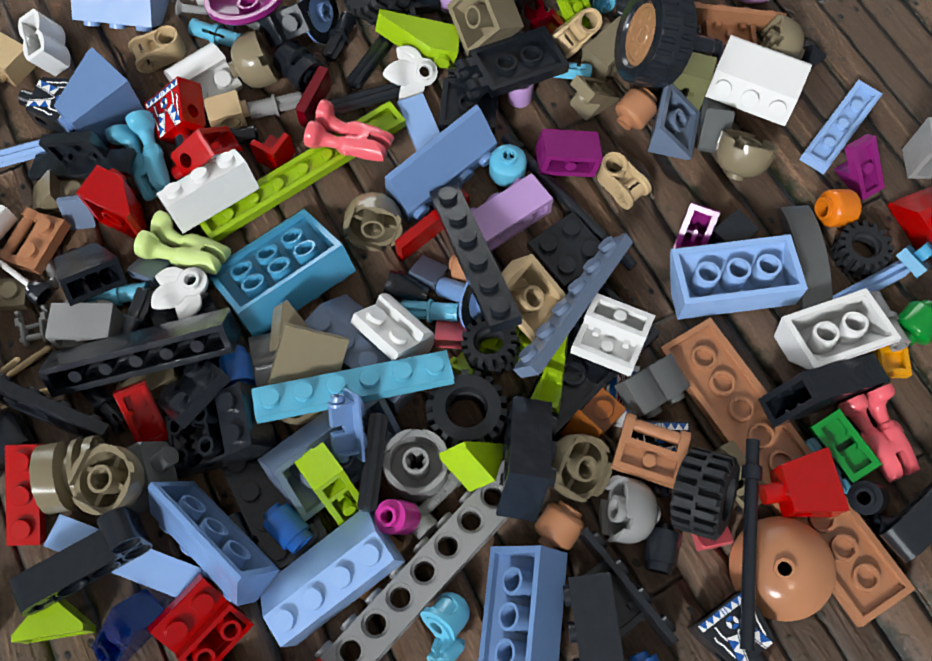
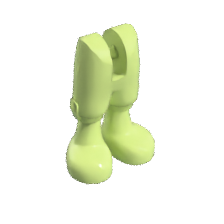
M161 210L157 211L152 217L151 232L141 230L134 241V253L140 258L149 260L157 258L166 259L176 267L186 269L197 267L206 274L216 275L219 272L221 264L225 263L231 255V250L227 246L215 240L194 233L184 235L178 233L173 229V219L170 214Z

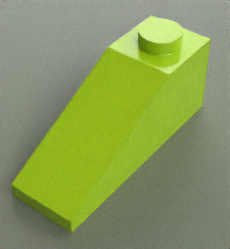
M379 9L375 27L377 33L397 46L416 48L422 58L432 60L438 68L448 69V66H454L459 49V35L455 25Z
M323 442L305 452L301 458L294 462L339 526L360 511L357 508L358 491Z

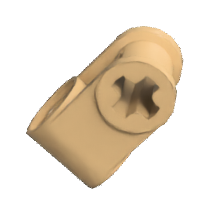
M586 8L574 14L551 34L566 59L574 55L600 29L602 16L597 9ZM583 16H586L590 21L589 29L582 25Z
M169 25L161 26L154 31L136 36L128 43L130 53L136 58V68L141 73H152L171 63L179 62L185 57L187 52L177 30Z
M610 152L603 157L597 175L598 182L614 197L615 201L622 208L630 209L635 200L642 195L647 196L651 192L652 188L648 179L624 155L618 152ZM608 169H614L617 172L614 173L609 171Z

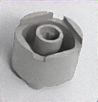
M406 429L397 433L387 443L384 452L383 470L388 484L400 497L412 502H421L436 494L446 483L450 470L440 460L439 453L447 450V447L437 434L426 429ZM422 461L423 467L421 469H412L411 462L420 463Z

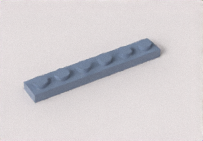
M626 233L614 238L609 236L599 244L597 254L583 266L584 272L569 285L568 294L553 307L552 316L536 330V338L520 352V360L513 368L520 378L541 374L632 245L633 241Z

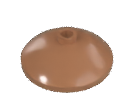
M781 516L758 520L756 605L762 616L776 621L787 622L801 620L813 615L825 605L834 589L836 566L831 549L816 530L799 520ZM743 531L734 541L729 556V574L735 591L741 589ZM781 562H787L790 565L791 570L788 575L783 576L778 572V565Z

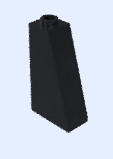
M872 353L805 370L759 398L758 401L772 427L776 428L834 407L858 395L866 394L890 382V379L876 355Z

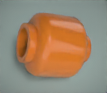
M829 189L818 198L814 211L816 217L824 226L846 227L848 224L851 225L859 219L862 203L858 194L851 189Z

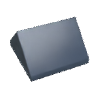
M673 83L662 90L657 105L648 152L689 160L692 159L700 111Z

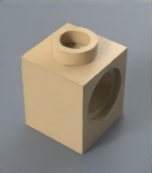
M236 90L203 98L211 127L230 126L235 128L248 126L246 117L250 116L246 100L240 101Z

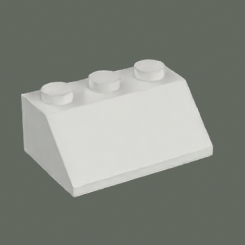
M731 35L705 97L785 126L798 101L812 64Z
M234 148L229 152L220 154L215 160L205 166L194 169L189 175L177 182L166 185L163 190L156 194L183 234L260 189L246 161Z
M867 288L783 316L774 334V338L787 359L808 370L848 360L897 343L902 339Z

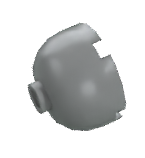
M612 476L605 488L610 490L607 500L601 499L599 521L602 534L610 537L607 539L608 542L618 544H633L645 540L653 531L661 516L660 507L651 487L641 480L630 476Z

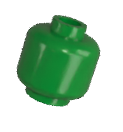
M925 299L923 301L910 302L898 315V323L907 338L910 339L911 343L909 345L912 346L914 343L928 345L932 342V301Z

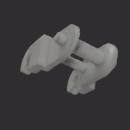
M46 304L40 305L43 312H40L41 317L38 318V323L25 325L22 312H14L15 316L18 317L14 319L15 327L20 330L21 338H19V341L25 347L30 345V341L38 339L48 342L45 338L49 317V308ZM40 328L39 333L29 335V329Z

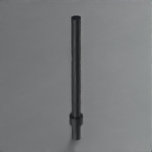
M746 439L745 464L742 465L741 479L745 481L740 649L755 651L759 482L762 481L763 467L759 465L760 440Z

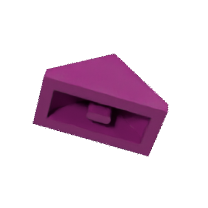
M691 202L681 222L672 249L707 245L720 211Z

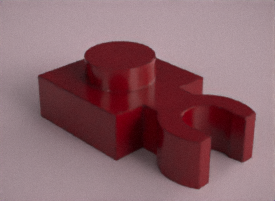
M535 0V10L531 9L527 4L524 5V16L531 20V29L546 26L549 33L552 34L565 23L554 9L546 12L542 0Z

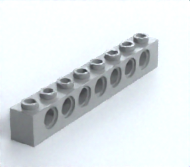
M505 460L501 462L496 481L471 492L467 490L459 500L461 506L453 515L447 512L436 524L439 530L431 539L425 536L415 546L413 552L416 555L407 564L403 563L390 573L389 577L392 580L383 590L378 587L365 600L368 606L359 616L355 613L352 614L342 624L340 629L343 633L334 643L328 640L316 652L315 657L317 659L321 658L322 661H346L343 655L344 648L348 643L355 641L361 647L360 657L356 661H380L419 618L421 611L425 607H429L509 518L497 516V505L491 506L484 500V496L490 491L498 492L501 495L503 485H499L501 473H504ZM468 515H474L480 520L481 524L476 530L469 531L461 524L463 518ZM447 539L453 540L458 546L457 551L451 556L442 555L438 550L442 541ZM423 564H428L434 568V576L427 582H421L415 577L417 568ZM401 589L407 590L410 593L409 604L404 608L394 607L392 604L393 594ZM376 615L383 616L386 620L385 630L379 635H372L368 630L369 620Z

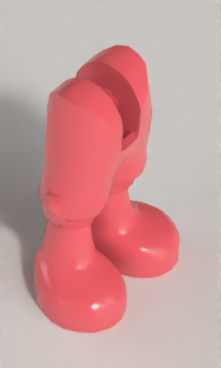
M325 99L319 102L315 121H309L304 132V145L309 148H335L342 155L376 162L384 161L387 149L391 147L394 141V136L391 133L360 121L346 123L339 120L335 116L332 102Z
M892 383L837 405L838 409L857 426L861 432L859 435L882 465L877 468L889 483L901 479L903 474L911 475L920 470L914 450L904 434L902 426L897 421L891 420L887 411V401L895 395V388ZM867 411L876 423L877 427H873L868 417Z

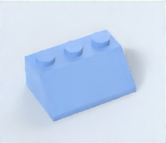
M71 0L72 20H81L85 26H101V22L109 23V28L126 29V25L135 26L136 31L151 32L152 27L162 25L169 0Z

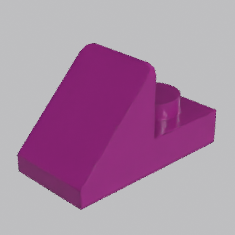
M866 134L845 146L847 161L834 168V171L847 187L855 191L862 201L885 188L876 135Z

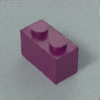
M542 129L535 147L539 175L595 177L603 160L598 132Z

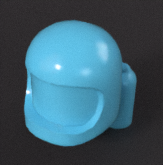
M445 592L437 597L432 607H425L420 613L423 622L436 637L431 651L426 657L428 661H455L465 648V640L457 635L468 622L470 617L469 606L459 594Z

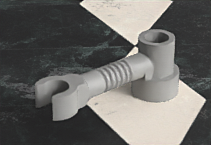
M452 472L449 473L446 483L436 494L427 498L420 506L414 503L420 511L421 521L412 534L419 541L425 536L429 538L437 529L436 524L439 521L430 513L448 494L462 484Z

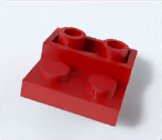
M199 574L147 628L149 633L170 649L179 661H221L254 624L239 606L225 599L222 590L217 589L203 575Z

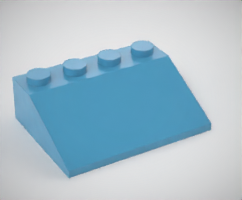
M302 209L229 256L227 261L221 264V269L216 275H206L245 328L254 337L271 330L273 308L277 304L288 300L297 312V310L312 300L319 298L322 293L337 283L344 281L356 269L343 244L305 209Z

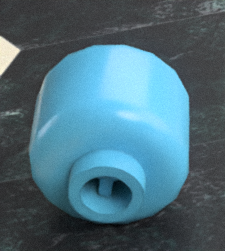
M511 144L501 145L491 153L489 175L498 186L509 188L513 181L525 177L527 158L523 150L518 146Z

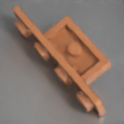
M694 2L697 11L698 25H701L702 35L711 37L713 40L720 39L723 42L724 49L731 35L758 44L756 31L762 32L769 21L778 14L787 16V13L775 12L774 10L765 11L749 7L738 8L723 4L712 5Z

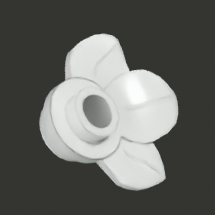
M411 46L397 47L398 60L386 67L383 76L390 82L401 86L398 99L402 100L423 93L425 86L431 85L436 80L438 70L435 63L428 58H422L416 48ZM421 67H426L429 70L427 77H423L420 74L419 70Z
M168 267L160 271L155 278L161 286L152 295L151 307L156 310L175 307L179 320L195 316L202 307L201 295L208 288L206 273L197 267H190L185 270L178 267ZM192 278H196L192 285H187Z

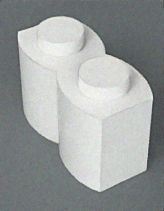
M34 8L19 19L18 30L20 36L24 39L23 53L25 58L53 76H57L70 67V53L65 47V32L63 28Z

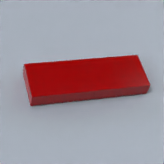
M461 189L463 196L469 206V195L463 189ZM435 209L395 240L396 254L402 261L406 260L444 230Z

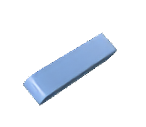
M59 514L43 546L60 552L100 529ZM153 549L111 572L175 598L199 574L203 575L200 567Z

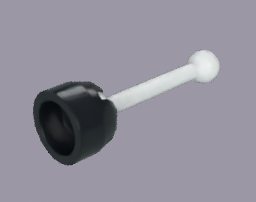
M0 259V267L26 286L25 295L29 301L36 306H40L51 298L54 292V288L43 280H27Z

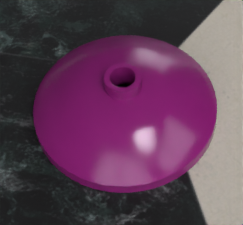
M204 0V7L213 20L226 25L241 26L266 18L279 7L283 0Z

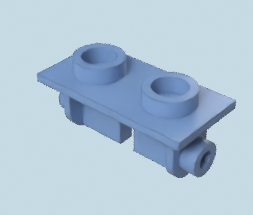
M345 388L343 389V394L331 395V401L327 403L330 427L342 426V430L330 433L332 455L336 457L338 463L348 462L350 460L349 456L352 455L365 462V449L368 445L362 417L365 415V406L361 396Z

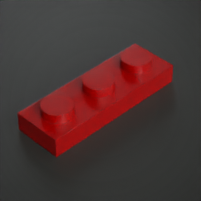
M44 443L5 445L6 546L41 545L46 541V516L37 506L32 494L29 473L31 454L35 447Z

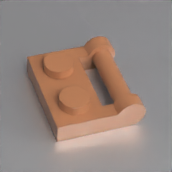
M25 207L20 214L22 219L3 249H0V259L9 266L42 275L72 225L65 219L39 213ZM35 224L34 228H33L32 231L30 232V234H29V236L27 237V239L25 240L24 244H23L22 247L19 249V252L17 253V255H14V254L16 253L17 249L19 248V246L21 245L22 241H23L24 238L26 237V235H27V233L29 232V230H30V228L32 227V225Z
M627 412L610 469L673 489L680 465L687 455L692 433L681 430L679 433L636 419L637 415ZM632 432L674 444L676 449L671 451L631 438Z

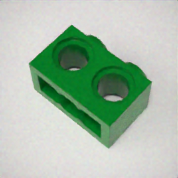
M834 409L807 427L814 438L822 445V448L829 447L834 463L849 482L854 483L882 465L840 409Z

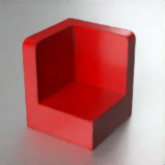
M285 132L279 139L270 134L263 144L254 139L250 142V147L256 161L272 170L289 162L295 154L291 137Z

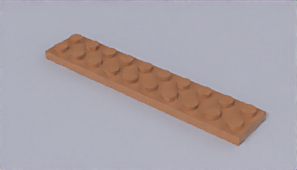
M711 317L660 347L658 352L662 357L672 353L691 385L686 391L724 444L733 440L745 455L746 439L760 440L759 465L763 467L762 480L765 484L772 483L770 471L779 465L813 453L791 423L776 428L772 427L758 401L759 398L767 394V391ZM778 503L768 504L776 516L783 517ZM849 503L850 511L836 517L793 518L806 523L816 530L831 549L836 566V580L832 593L857 627H863L916 590L859 513L855 512Z

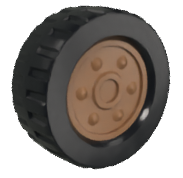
M629 0L617 28L614 48L615 65L620 77L628 83L650 88H664L675 82L682 74L692 52L716 57L719 60L723 54L724 45L720 39L713 40L711 37L697 34V11L693 0Z

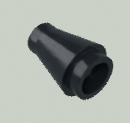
M391 270L383 293L390 294L394 299L425 301L430 287L420 283L401 270L398 272Z

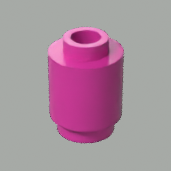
M384 500L379 504L375 512V523L379 530L385 534H411L417 529L421 521V514L417 506L413 502L406 500Z

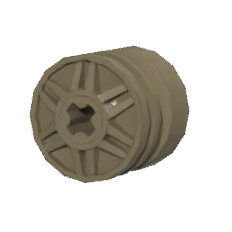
M92 435L84 439L76 438L71 440L69 445L60 441L35 447L29 464L30 484L36 504L43 513L50 515L71 511L76 508V504L72 497H76L74 486H69L72 466L83 451L93 449L99 446L98 444L105 443L102 437Z

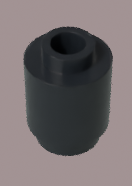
M859 481L850 487L847 499L850 507L855 512L862 515L881 513L888 507L890 495L886 487L877 481ZM865 491L871 496L869 504H866L863 498Z
M658 522L646 538L643 560L646 561V570L664 575H672L673 567H677L682 534L676 532L673 525Z

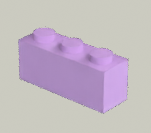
M531 173L525 178L516 179L509 188L501 193L492 194L484 204L478 208H470L490 251L551 213L553 197Z

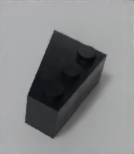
M513 396L506 422L503 456H505L504 473H501L499 485H503V490L496 508L497 516L536 522L548 488H554L557 468L551 467V462L554 461L556 456L557 442L552 441V436H554L556 431L557 417L552 416V402Z

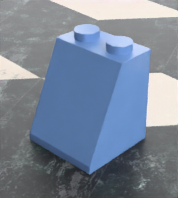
M93 47L87 51L54 104L55 109L61 116L57 120L68 133L93 131L106 146L110 143L107 141L104 133L108 127L127 124L125 117L129 113L144 110L128 80Z

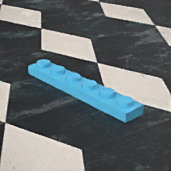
M447 350L252 388L255 419L257 424L328 410L327 403L331 401L330 396L338 393L343 394V389L345 388L361 396L363 402L452 385L454 384V375Z

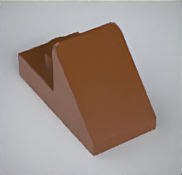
M602 387L582 410L578 409L560 435L565 437L571 434H586L601 439L627 409Z

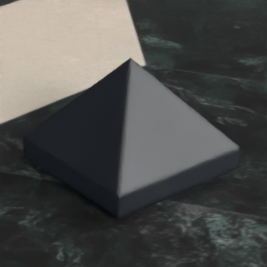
M805 40L803 46L805 52L801 60L812 64V69L826 59L827 55L810 40Z

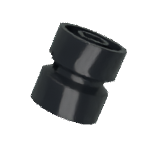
M289 40L283 43L275 52L272 62L274 68L302 93L307 88L316 69L319 66L325 67L297 40Z

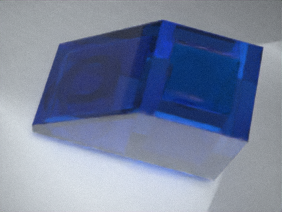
M146 588L112 607L91 647L98 661H127L152 637L147 627L165 609Z

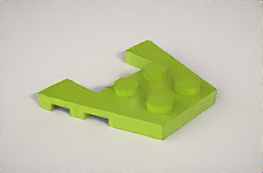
M514 326L522 351L532 342L518 326ZM569 334L541 372L542 376L530 398L552 402V412L557 414L561 406ZM496 337L488 338L480 344L479 350L483 354H493L502 348L503 341ZM463 352L457 358L452 357L450 359L452 372L454 371L461 375V369H468V374L474 375L475 369L470 368Z

